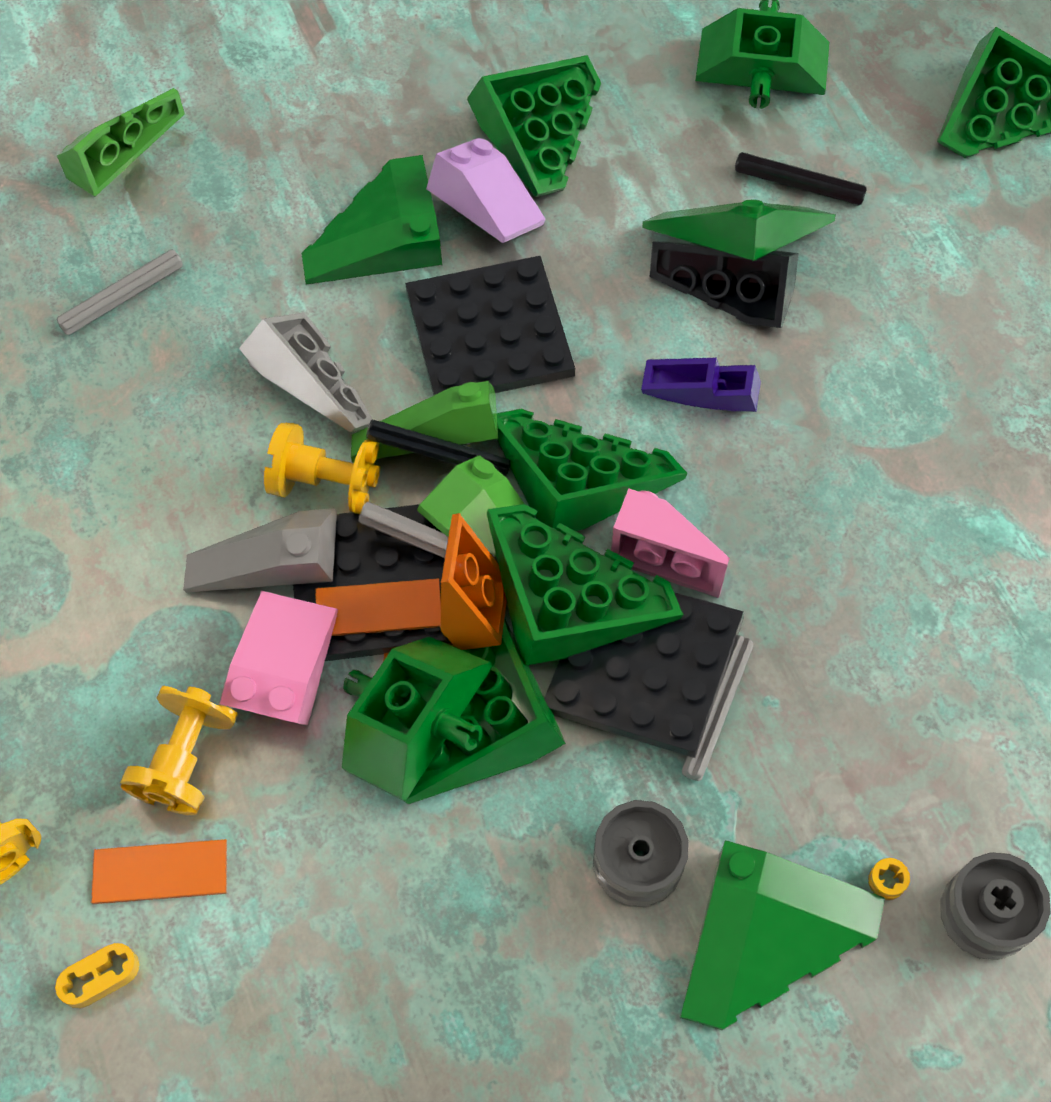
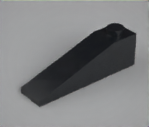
M653 241L649 277L684 294H690L715 309L723 310L735 316L736 319L746 324L782 328L795 289L799 253L773 251L753 261L699 244Z

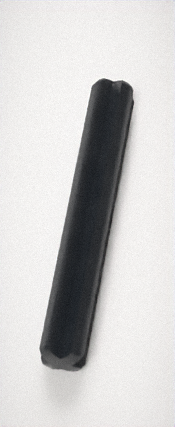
M744 152L739 153L735 163L736 172L856 205L863 203L867 187L859 183Z
M371 420L368 425L366 438L371 441L455 465L480 455L485 460L491 462L505 477L510 468V460L501 456L377 420Z

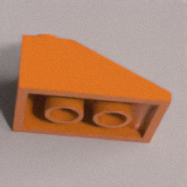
M452 514L441 579V631L460 650L501 645L507 601L498 563L461 514Z

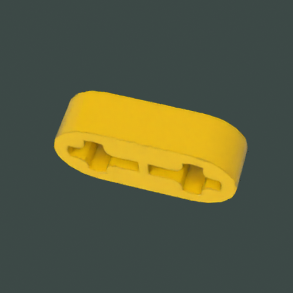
M122 943L107 945L63 970L56 980V995L62 1002L72 1008L81 1009L130 983L139 971L138 956L132 949ZM115 955L120 956L122 959L128 958L122 964L124 971L118 975L113 970L101 974L113 966L112 958ZM75 977L80 978L82 981H87L94 977L95 979L82 986L83 994L78 997L72 992L68 993L73 988L72 980Z

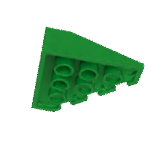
M995 27L978 42L965 68L937 140L939 144L964 158L977 155L980 150L990 147L998 149L1019 143L1021 138L1032 135L1040 137L1051 133V59L998 27Z
M588 55L482 76L467 97V101L480 128L499 152L505 155L514 171L535 197L562 191L566 187L569 177L564 174L568 164L572 165L575 161L581 143L577 140L580 129L584 130L587 126L593 109L589 102L592 95L596 96L601 81Z
M423 155L390 159L382 167L379 175L372 182H368L357 193L343 213H339L325 227L324 233L314 244L308 245L301 253L306 285L442 265L439 230L431 192L426 189L428 178Z
M752 199L740 203L663 212L642 221V228L754 261L834 222L836 214L809 207L770 204Z
M524 409L497 413V441L505 457L510 460V468L529 507L538 511L536 519L554 529L561 523L574 531L584 530L620 512L628 489L649 491L656 494L686 479L687 472L668 451L654 448L652 454H647L644 451L630 448L632 441L606 433L603 439L598 440L593 436L583 435L582 426L555 419L554 425H548L545 422L533 420L534 412Z
M526 504L488 509V522L512 627L525 666L564 659L682 618L683 613L670 582L656 575L653 582L632 571L634 562L610 549H607L604 555L583 545L586 537L559 523L556 529L535 519L538 511Z
M505 617L501 645L463 650L489 661L493 665L460 716L461 719L481 726V741L478 742L469 737V740L476 743L477 747L468 751L462 746L445 739L407 800L404 801L407 804L530 764L566 744L529 665L525 666L518 643Z
M725 840L719 853L680 1018L719 1030L728 1028L738 1021L736 1016L756 1004L762 1008L789 992L788 985L807 974L813 978L841 961L839 956L858 944L861 948H864L878 939L885 898L769 852Z

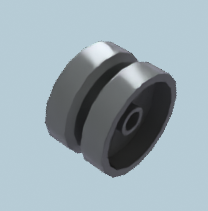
M633 800L617 805L604 816L595 835L593 869L598 884L611 898L628 906L646 907L663 901L676 889L688 860L689 840L682 822L670 809L653 801ZM635 850L645 852L644 856L636 855Z
M990 852L974 857L947 883L940 899L941 920L948 936L961 950L979 959L1000 960L1016 954L1044 931L1051 914L1050 894L1042 876L1028 862L1011 854Z

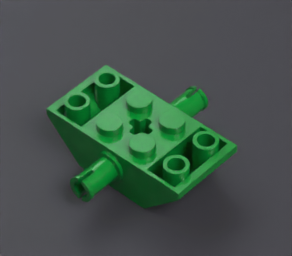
M761 0L759 10L737 8L702 28L695 81L751 87L749 104L756 108L757 99L761 98L760 109L769 105L770 89L825 95L830 42L803 15L778 12L780 8L778 0H772L771 7H768L769 0Z
M429 636L391 649L373 677H369L359 670L349 672L348 675L358 681L356 683L345 678L343 689L347 694L358 697V700L347 714L342 768L371 785L406 801L445 739L462 746L468 751L477 747V744L470 741L469 737L478 742L481 741V726L461 719L460 716L493 665L489 661Z

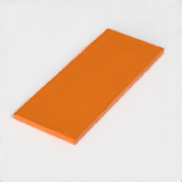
M439 578L316 588V604L338 609L332 636L440 627L441 598Z
M226 839L94 849L92 904L226 894Z

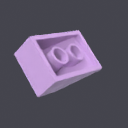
M477 138L436 153L426 189L497 240L505 243L544 225L545 217L504 154L493 148L489 141Z

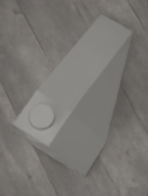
M304 312L262 319L239 348L247 357L249 365L263 377L352 433L368 427L370 421L373 420L357 391L344 383L341 377L345 372L342 365L338 362L333 363L327 351L331 346Z
M336 509L298 511L187 554L183 590L187 593L332 582L337 520Z

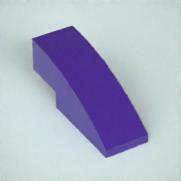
M717 357L648 359L646 361L641 391L643 394L688 406L726 411L757 412L761 380L756 365L720 366Z

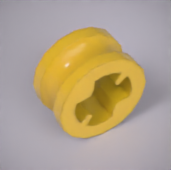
M895 858L880 860L874 865L868 876V884L871 891L884 897L885 900L897 899L904 893L910 883L908 868ZM886 870L893 871L895 873L893 878L899 879V883H895L891 889L883 885L884 879H879V875H883Z

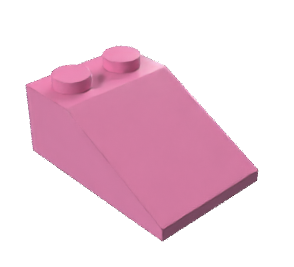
M628 489L613 527L611 551L634 562L632 570L653 577L658 575L669 582L719 598L730 558L666 500L660 499L649 491Z
M261 591L231 661L220 704L308 725L338 609Z

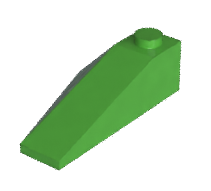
M172 88L78 136L57 155L66 179L96 197L185 115L178 90Z
M489 381L468 382L446 389L380 422L459 445L498 439L495 390ZM368 427L352 434V463L355 462L361 444L368 439L366 438ZM379 443L377 459L413 452Z
M479 455L456 465L420 503L417 511L448 537L452 514L460 513L490 554L496 556L487 517L488 509L525 503L509 480L491 462Z

